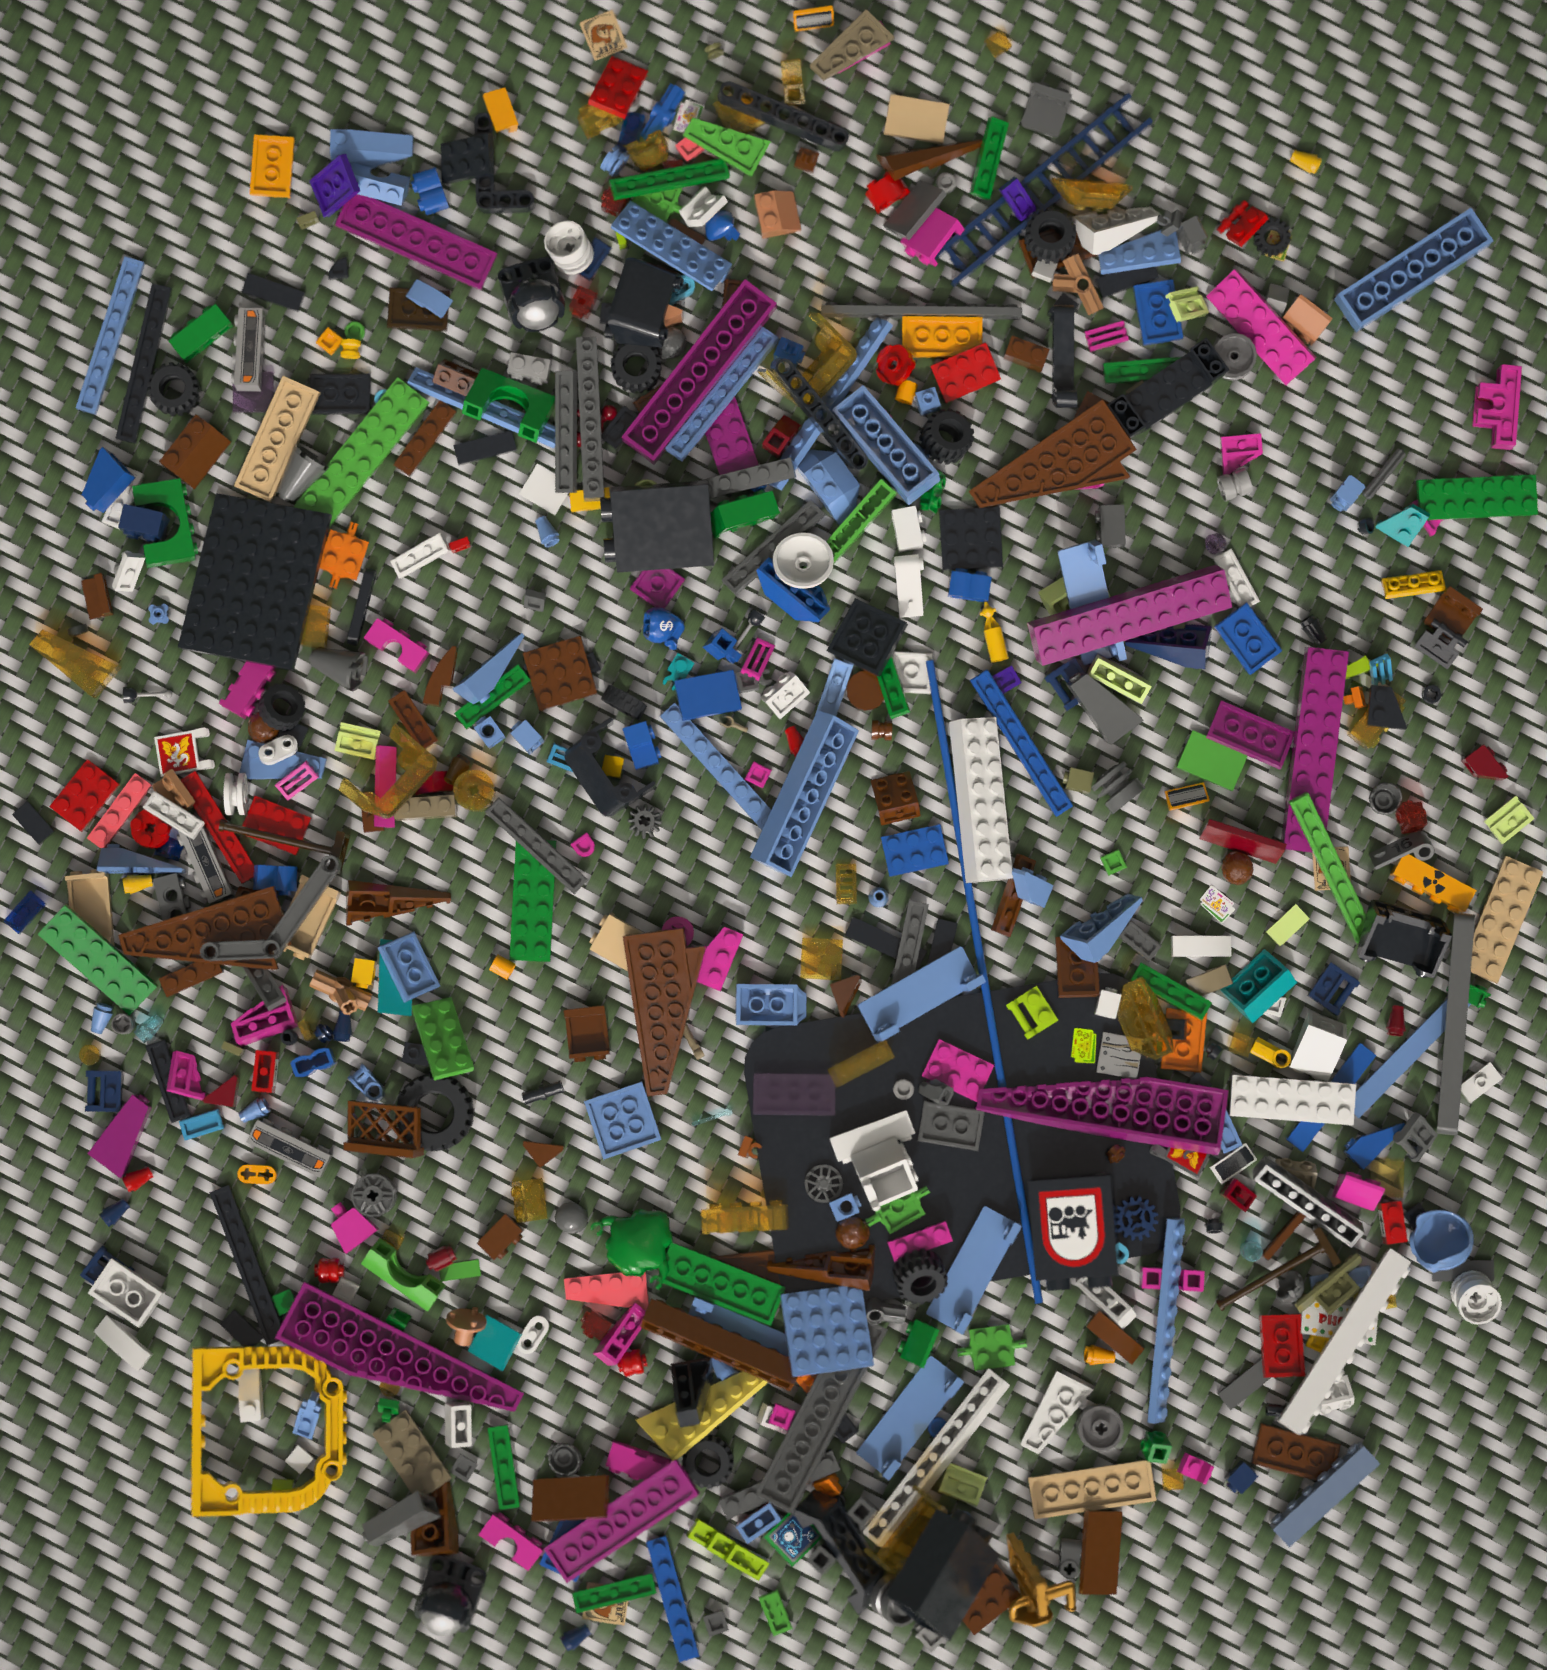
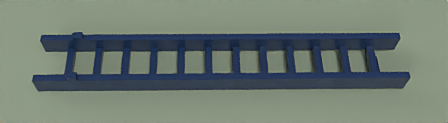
M1129 93L1112 107L1108 108L1106 112L1020 182L1032 202L1038 207V210L1035 212L1037 215L1041 209L1045 212L1047 208H1052L1152 125L1153 120L1149 118L1134 130L1118 110L1131 100L1132 96ZM1112 115L1129 132L1127 137L1121 142L1103 124ZM1096 128H1099L1115 146L1105 155L1088 137ZM1082 140L1099 158L1090 167L1073 149ZM1067 152L1084 170L1075 180L1058 162ZM1051 165L1069 183L1060 192L1042 174ZM1037 177L1054 196L1044 205L1027 186ZM1002 196L968 224L961 235L956 234L945 243L936 255L935 260L947 253L951 257L949 260L957 269L960 268L963 271L952 280L951 285L953 288L1026 229L1029 219H1032V215L1029 218H1025L1024 222L1012 230L997 212L1000 207L1007 203ZM991 215L1008 233L999 242L981 224ZM976 227L993 246L984 255L967 238V235ZM960 240L965 243L978 259L968 268L951 249Z

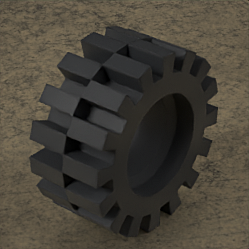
M1270 218L1255 232L1253 236L1255 240L1254 246H1257L1256 250L1258 252L1261 251L1262 255L1267 254L1268 257L1272 255L1276 257L1287 249L1291 241V232L1289 233L1290 228L1285 226L1286 223L1284 221L1281 223L1278 218L1276 220ZM1271 230L1276 231L1280 236L1279 242L1274 245L1267 243L1265 240V233Z

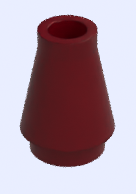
M1392 1006L1385 1028L1388 1035L1400 1037L1406 1031L1404 1007Z

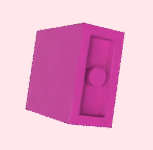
M936 208L910 240L902 238L900 242L905 247L904 252L911 257L917 256L927 266L931 264L936 267L938 263L935 257L953 233L961 235L965 229L958 219Z

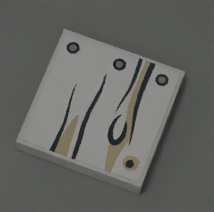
M1103 1032L1096 1072L1137 1079L1144 1039Z

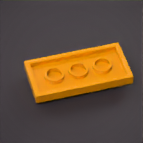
M902 316V346L908 348L914 358H949L982 344L983 317Z

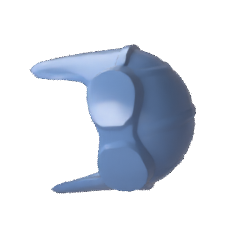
M1432 1210L1418 1215L1416 1229L1410 1233L1409 1237L1410 1248L1417 1262L1430 1272L1435 1273L1440 1270L1455 1268L1468 1258L1473 1248V1232L1469 1223L1463 1217L1445 1210Z

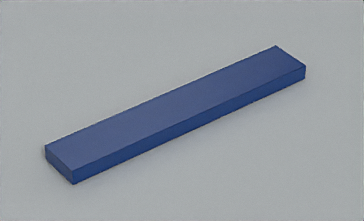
M1359 1043L1330 1082L1355 1084L1376 1057V1054ZM1299 1121L1286 1140L1303 1152L1325 1123Z

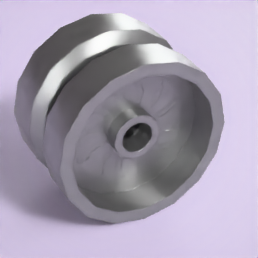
M1232 333L1225 335L1218 340L1214 347L1229 368V372L1222 377L1224 380L1236 381L1244 378L1250 373L1256 363L1257 352L1255 345L1243 334ZM1230 355H1237L1238 358L1236 360L1231 359Z
M1101 1403L1091 1404L1078 1415L1076 1422L1077 1434L1081 1441L1090 1449L1108 1451L1116 1447L1121 1441L1124 1432L1123 1422L1119 1414L1110 1406ZM1101 1423L1103 1428L1098 1431L1095 1427Z
M898 1573L886 1574L873 1587L870 1598L872 1609L894 1626L903 1627L909 1625L913 1620L885 1596Z

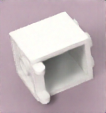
M896 1137L850 1156L874 1211L879 1210L881 1205L918 1190L915 1182L919 1180L912 1167V1162L903 1143L899 1144Z

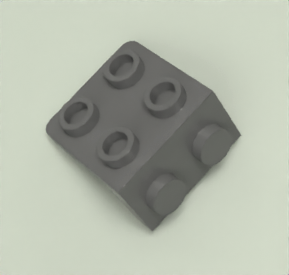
M1034 82L1021 122L1022 127L1052 137H1058L1072 94L1063 88L1054 89L1047 83Z

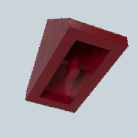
M430 771L414 775L415 795L456 791V785H450L444 780L447 771Z
M234 1075L202 1099V1101L207 1104L236 1107L240 1077Z
M1236 1178L1229 1179L1220 1192V1195L1245 1213L1257 1197Z

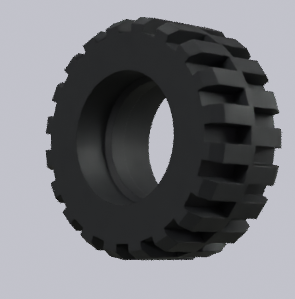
M431 1073L414 1078L404 1086L403 1091L399 1093L398 1101L395 1105L416 1107L420 1099L430 1093H440L446 1096L451 1101L454 1109V1116L448 1127L441 1131L433 1132L421 1126L420 1147H424L425 1151L446 1150L460 1143L469 1133V1129L474 1121L473 1115L475 1114L473 1100L467 1088L457 1079L446 1077L434 1080ZM408 1112L405 1115L410 1124L414 1121V1112ZM402 1120L397 1123L398 1129L402 1133L407 1127ZM409 1131L404 1137L409 1143H414V1136Z

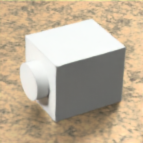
M1105 987V991L1100 990L1094 1012L1095 1015L1116 1019L1121 995L1117 994L1116 989Z

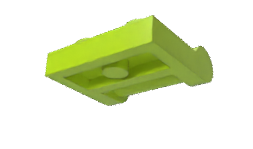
M1037 986L1006 1005L1008 1010L1011 1009L1023 1028L1027 1040L1058 1021ZM1018 1004H1024L1037 1027L1032 1029Z

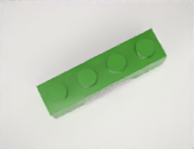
M381 1238L372 1246L361 1263L426 1311H429L446 1286L430 1273L425 1276H415L405 1271L397 1260L396 1249Z

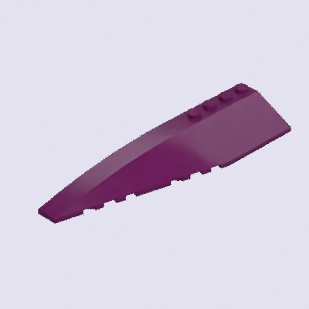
M1140 1077V1079L1126 1078L1114 1081L1101 1080V1082L1057 1083L1056 1085L1043 1084L1032 1087L979 1089L976 1110L1087 1134L1218 1155L1221 1149L1229 1090L1151 1077Z
M305 1281L275 1337L355 1377L515 1412L524 1395L523 1392Z

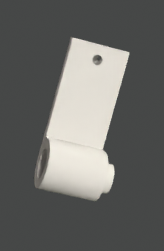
M918 554L895 556L894 567L897 582L899 618L923 616L920 570H924L923 558H919Z

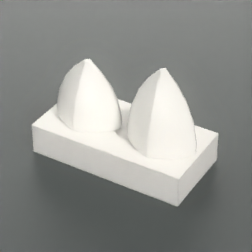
M131 551L122 552L120 565L114 567L115 579L112 587L115 591L133 592L145 560L143 554L132 553Z

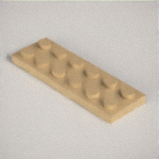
M282 376L234 484L235 487L272 503L295 444L298 445L319 398V391Z
M1504 856L1474 929L1472 974L1498 984L1543 871Z
M1147 1460L1028 1477L1034 1519L1156 1501L1151 1463L1147 1462Z

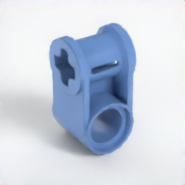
M362 1063L360 1065L361 1068L347 1078L369 1100L380 1101L385 1096V1088ZM373 1086H377L380 1090L377 1097H372L370 1094V1089Z

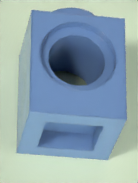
M935 387L915 393V401L920 416L940 411L941 405Z
M484 716L476 722L477 726L474 729L489 749L506 738L491 716L488 718ZM492 726L494 733L491 736H485L483 734L485 727Z
M852 1193L829 1202L837 1222L860 1212L858 1209L861 1207L857 1195L853 1196ZM843 1201L851 1202L852 1208L849 1212L841 1211L840 1204Z

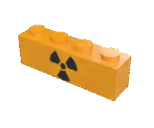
M1410 854L1398 859L1390 873L1394 877L1393 880L1401 885L1406 883L1412 886V891L1420 895L1423 893L1429 895L1431 901L1437 904L1442 902L1448 905L1447 909L1453 913L1466 912L1477 891Z

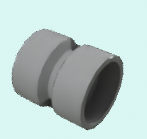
M1245 468L1234 471L1232 476L1225 474L1217 477L1218 488L1225 502L1237 498V494L1244 496L1253 492L1251 480Z

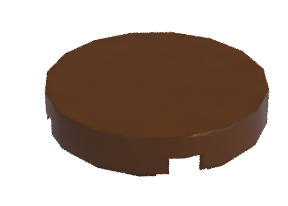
M860 671L854 674L848 681L847 697L855 708L869 711L876 709L884 701L876 675L867 671Z

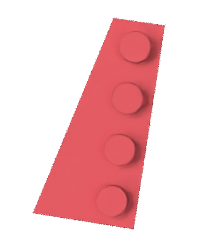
M622 1272L564 1278L565 1295L568 1300L630 1308L633 1303H636L644 1310L648 1308L646 1272L640 1277L633 1275L625 1276Z

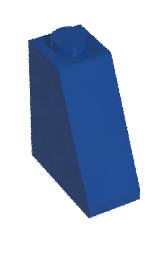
M102 447L99 450L81 495L87 500L85 504L91 510L95 511L97 509L104 513L131 484L135 477L112 452Z

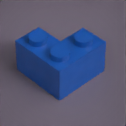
M646 721L622 728L636 771L659 764L658 759L662 757L658 746H653L652 739H655V735L651 725L647 726Z

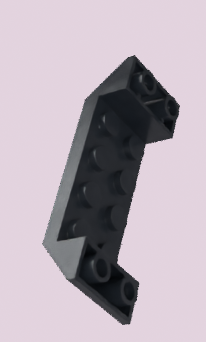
M1206 337L1191 347L1189 353L1128 394L1120 395L1108 403L1107 406L1125 433L1131 438L1145 432L1209 389L1229 372V368Z
M814 1489L797 1505L793 1514L802 1528L811 1524L816 1525L818 1531L856 1588L847 1599L856 1613L860 1615L870 1605L873 1587L883 1577L884 1568L851 1516L847 1514L848 1512L842 1502Z

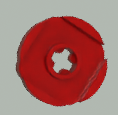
M900 344L888 345L881 350L877 357L878 369H876V373L883 382L899 386L910 376L916 363L908 348ZM893 361L897 362V366L895 368H893Z
M145 809L140 811L130 822L132 837L142 847L156 849L163 846L170 838L169 834L172 826ZM150 824L156 825L154 832L147 831Z

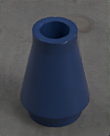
M339 1011L332 1033L335 1041L350 1042V1037H353L351 1014L347 1015Z
M122 1198L102 1209L103 1212L99 1216L110 1227L119 1221L130 1206Z
M583 1624L564 1632L559 1638L567 1651L571 1649L574 1651L591 1635V1632L587 1625Z

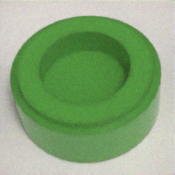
M353 321L346 325L345 335L347 339L361 341L365 337V329L361 323Z

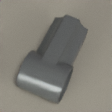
M876 1297L869 1298L864 1303L867 1322L870 1324H879L882 1321L898 1324L905 1322L906 1306L882 1303Z

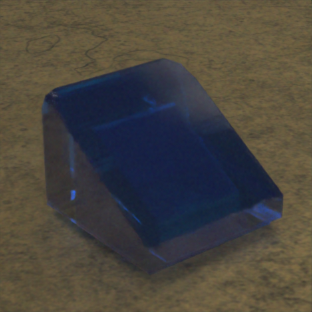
M169 838L163 846L156 848L155 854L179 861L184 845L181 846L178 840Z

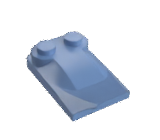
M736 984V1025H798L801 1020L806 1018V993L798 985Z

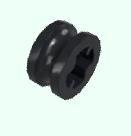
M1430 685L1422 691V699L1427 704H1434L1441 698V690L1435 685ZM1429 689H1431L1432 692H1436V696L1434 697L1435 700H1432L1431 697H1427Z

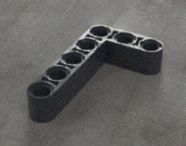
M483 112L479 113L474 119V136L487 133L492 134L494 152V126L490 115ZM481 121H488L487 127L482 128L479 126ZM495 163L494 175L475 178L476 203L480 212L484 214L528 213L534 209V196L528 190L495 191ZM484 179L490 180V184L486 187L480 185ZM504 198L511 200L507 206H503L500 203ZM523 198L531 199L528 205L520 203ZM483 199L491 200L488 206L481 205Z
M1053 305L1052 403L1056 408H1077V389L1074 387V305Z

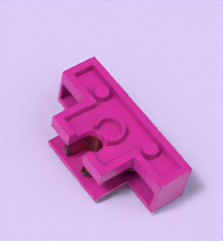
M1502 364L1497 369L1496 384L1480 382L1479 387H1475L1472 427L1492 428L1491 448L1511 450L1516 446L1522 366Z

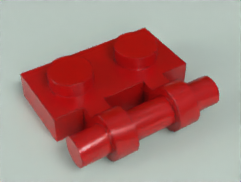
M1245 200L1239 205L1237 204L1232 209L1233 212L1227 218L1224 217L1220 221L1221 224L1216 228L1220 234L1228 230L1225 234L1227 239L1240 247L1268 220L1267 215L1254 206L1245 211L1249 206ZM1238 217H1240V219L1238 220V222H1237L1236 224H1233V222H1234Z

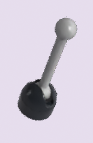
M754 609L748 614L749 624L733 646L734 650L737 651V647L752 626H758L764 621L765 617Z
M123 687V703H132L137 697H172L171 690L137 693L134 688Z

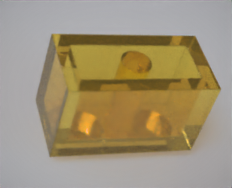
M310 605L301 641L302 647L327 648L331 609L329 607Z

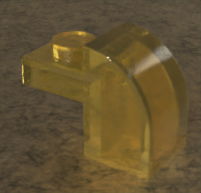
M800 58L780 60L784 103L786 105L805 104Z

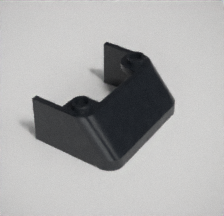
M611 717L584 734L565 752L566 763L600 814L605 817L616 815L656 788L654 781L638 792L630 783L626 782L614 787L592 755L601 747V738L598 734L613 725Z

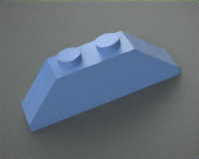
M809 449L798 465L797 470L839 526L856 508L860 484L836 452Z

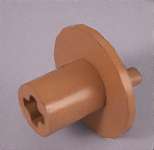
M473 1307L472 1310L461 1308L451 1310L446 1316L447 1324L455 1329L454 1342L460 1346L471 1345L473 1334L482 1331L487 1325L486 1318L478 1312L477 1307Z

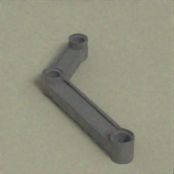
M332 855L322 858L312 876L267 940L208 942L202 945L200 949L202 958L208 961L276 959L280 957L336 874L341 870V860ZM330 859H334L336 862L333 870H328L326 866ZM270 944L277 946V952L274 955L268 952ZM213 946L216 953L210 958L207 955V949Z

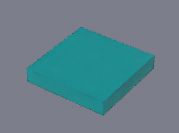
M486 1315L487 1325L485 1329L477 1332L468 1352L504 1371L522 1334L497 1319Z

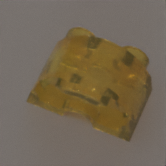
M585 105L578 110L580 114L577 119L587 139L600 134L607 128L623 123L620 117L594 106Z
M660 129L649 134L644 142L636 140L624 146L634 165L642 171L665 162L669 157L668 143Z

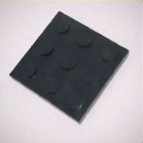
M1000 507L939 510L942 571L956 570V568L966 570L1003 568Z
M855 598L831 641L827 652L880 677L908 624Z

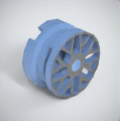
M617 145L612 148L614 151L608 152L600 166L603 171H608L609 175L613 178L621 172L630 156L627 152H622L621 148Z

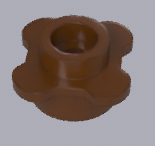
M1117 1144L1107 1152L1106 1156L1111 1164L1113 1162L1118 1163L1124 1158L1126 1150L1123 1146L1120 1147Z

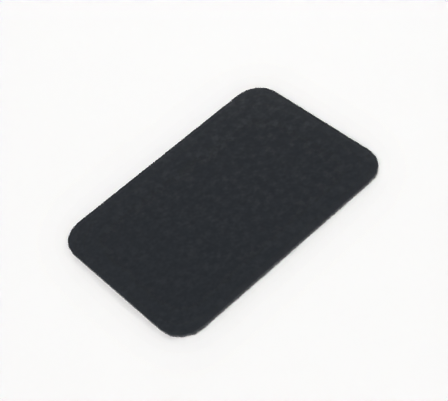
M1098 973L1099 992L1100 990L1105 991V987L1116 989L1117 994L1121 995L1116 1019H1111L1094 1014L1098 997L1058 998L1057 980L990 991L1006 1087L1017 1088V1086L1032 1087L1043 1084L1056 1085L1057 1083L1101 1082V1080L1114 1081L1126 1079L1125 1077L1096 1072L1103 1032L1144 1039L1137 1079H1140V1077L1157 1078L1151 1038L1147 1037L1146 1009L1140 992L1129 980L1114 973ZM1037 986L1058 1021L1027 1040L1024 1035L1026 1033L1011 1009L1008 1010L1006 1005ZM982 993L953 997L898 1028L900 1032L884 1041L875 1040L862 1013L846 1015L845 1017L840 1016L799 1023L798 1025L776 1027L763 1032L751 1043L745 1056L744 1076L755 1141L762 1145V1149L757 1147L776 1263L785 1262L786 1258H792L793 1260L804 1259L805 1255L836 1251L837 1253L850 1251V1248L843 1247L836 1238L835 1231L840 1221H836L829 1202L820 1203L814 1201L805 1190L806 1175L813 1167L822 1164L830 1165L837 1169L842 1177L843 1187L836 1199L852 1193L853 1196L857 1195L861 1207L858 1208L860 1212L850 1217H859L866 1222L865 1219L876 1213L867 1198L853 1162L850 1161L843 1164L842 1160L838 1162L829 1138L907 1110L915 1134L911 1135L912 1139L902 1143L919 1181L915 1182L918 1190L927 1186L930 1194L920 1198L921 1207L925 1212L924 1216L892 1234H889L885 1225L879 1221L869 1227L870 1236L865 1245L856 1248L860 1250L868 1248L869 1245H875L873 1280L870 1291L862 1290L864 1303L872 1297L879 1298L880 1300L901 1297L892 1273L894 1264L898 1263V1261L894 1262L887 1243L888 1241L946 1221L953 1241L930 1250L939 1255L947 1274L984 1206L1022 1226L1003 1116L984 1112L978 1151L917 1141L924 1101L934 1102L918 1093V1087L922 1082L931 1081L922 1077V1074L938 1039L994 1065ZM1018 1004L1032 1029L1037 1027L1024 1004ZM1074 1028L1093 1030V1034H1096L1095 1063L1075 1062V1058L1071 1057ZM995 1065L984 1089L998 1088ZM901 1079L909 1080L914 1087L912 1096L905 1100L897 1098L893 1092L894 1084ZM954 1092L948 1105L976 1109L977 1102ZM1012 1118L1030 1227L1028 1181L1092 1176L1104 1171L1106 1175L1113 1174L1117 1206L1123 1207V1200L1130 1202L1131 1196L1134 1198V1201H1137L1140 1196L1141 1202L1148 1199V1206H1155L1152 1212L1158 1213V1216L1154 1217L1158 1224H1153L1156 1230L1155 1232L1149 1230V1238L1144 1234L1142 1235V1241L1139 1240L1138 1236H1135L1134 1241H1132L1131 1235L1124 1238L1125 1232H1118L1119 1242L1125 1245L1129 1251L1128 1258L1149 1255L1165 1247L1167 1219L1180 1218V1202L1173 1164L1151 1154L1149 1151L1151 1146H1153L1152 1144L1087 1134ZM1117 1144L1120 1147L1123 1146L1126 1150L1124 1158L1118 1163L1113 1162L1111 1164L1106 1156L1107 1152ZM820 1168L813 1171V1173L820 1176ZM823 1168L822 1175L827 1176L828 1168ZM830 1171L829 1178L837 1176L834 1171ZM810 1175L808 1180L816 1182L817 1178ZM839 1178L831 1180L832 1184H839ZM808 1183L809 1191L815 1186L814 1184ZM839 1186L831 1187L836 1194L839 1190ZM816 1188L811 1194L816 1197L820 1191ZM830 1190L826 1191L829 1199L834 1196ZM823 1192L818 1197V1199H826ZM846 1200L840 1204V1209L843 1212H849L852 1208L850 1201ZM1132 1205L1128 1209L1131 1211L1136 1210L1140 1205ZM1146 1210L1144 1213L1145 1220L1150 1222V1214L1148 1210ZM1141 1211L1136 1216L1131 1215L1133 1219L1131 1227L1136 1222L1140 1223L1142 1221L1140 1219ZM1123 1215L1122 1221L1124 1226L1127 1227L1129 1223L1128 1218ZM1022 1227L1013 1244L1009 1245L990 1282L1030 1275ZM1137 1227L1133 1232H1141L1145 1228ZM778 1274L781 1285L786 1287L784 1291L786 1294L842 1287L840 1285Z

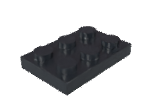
M487 133L441 143L442 183L451 184L494 175L492 134Z

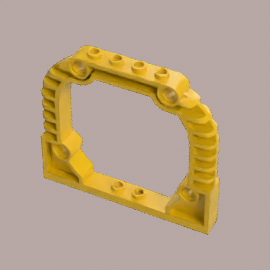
M292 1346L192 1347V1517L299 1511L314 1504L326 1492L330 1482L340 1478L343 1465H346V1452H343V1444H346V1432H343V1423L347 1421V1413L343 1411V1403L347 1402V1391L343 1390V1384L340 1379L331 1375L324 1362ZM230 1363L238 1365V1370L235 1373L227 1372V1366ZM292 1368L305 1371L314 1377L315 1391L320 1393L319 1398L325 1402L324 1453L315 1461L314 1477L301 1487L288 1490L242 1491L239 1484L234 1481L222 1484L208 1471H201V1448H205V1435H201V1427H205V1414L201 1415V1391H210L224 1377L232 1380L238 1379L245 1369ZM332 1381L336 1382V1390L332 1392L327 1391V1384ZM331 1464L336 1465L335 1473H326L327 1466ZM229 1488H235L237 1494L233 1498H228L226 1491Z

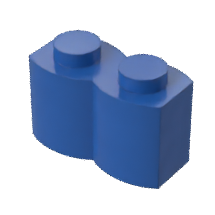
M436 167L413 174L414 180L411 181L414 193L419 192L421 199H418L417 202L421 211L425 210L426 215H430L449 208Z
M956 568V571L951 572L947 597L988 602L992 577L987 576L988 573L976 571L975 574L967 573L968 570Z
M255 865L253 890H263L275 886L276 891H279L278 895H291V892L297 891V867Z
M321 1048L311 1053L310 1056L304 1055L295 1058L290 1064L295 1077H307L317 1070H325L336 1064V1059L332 1049Z

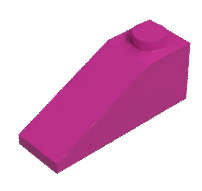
M633 1303L604 1336L593 1354L608 1366L617 1365L642 1329L640 1324L646 1311L638 1304Z

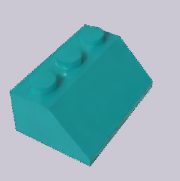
M1264 949L1232 978L1233 984L1221 988L1220 991L1242 1015L1254 1023L1287 993L1297 981L1288 968Z

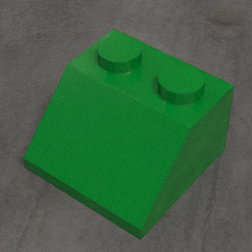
M915 1318L913 1322H909L905 1331L908 1333L906 1341H901L898 1352H900V1358L924 1369L939 1329Z

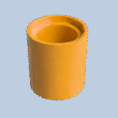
M909 380L902 382L898 387L895 400L912 405L918 384Z
M498 954L489 970L508 980L516 964Z

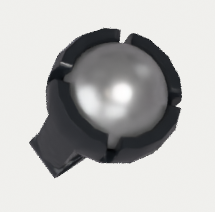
M551 258L532 259L503 268L498 272V281L507 313L516 328L521 329L523 327L527 332L543 331L553 327L558 322V317L562 318L564 316L565 299L554 261Z
M441 1555L433 1556L429 1561L414 1606L415 1616L418 1619H422L424 1626L435 1635L448 1636L457 1631L465 1633L472 1625L487 1577L485 1571L454 1558ZM440 1563L443 1569L436 1571L432 1568V1565ZM473 1576H479L481 1577L482 1582L478 1584L474 1583L471 1580V1578Z

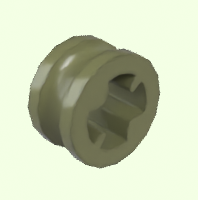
M720 42L713 43L704 49L705 53L709 54L707 56L709 60L716 59L725 53L724 49L720 48L722 46Z

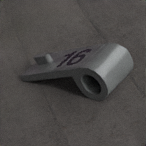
M1416 831L1369 853V856L1377 870L1412 852L1417 859L1421 861L1428 860L1434 855L1435 850L1427 833Z

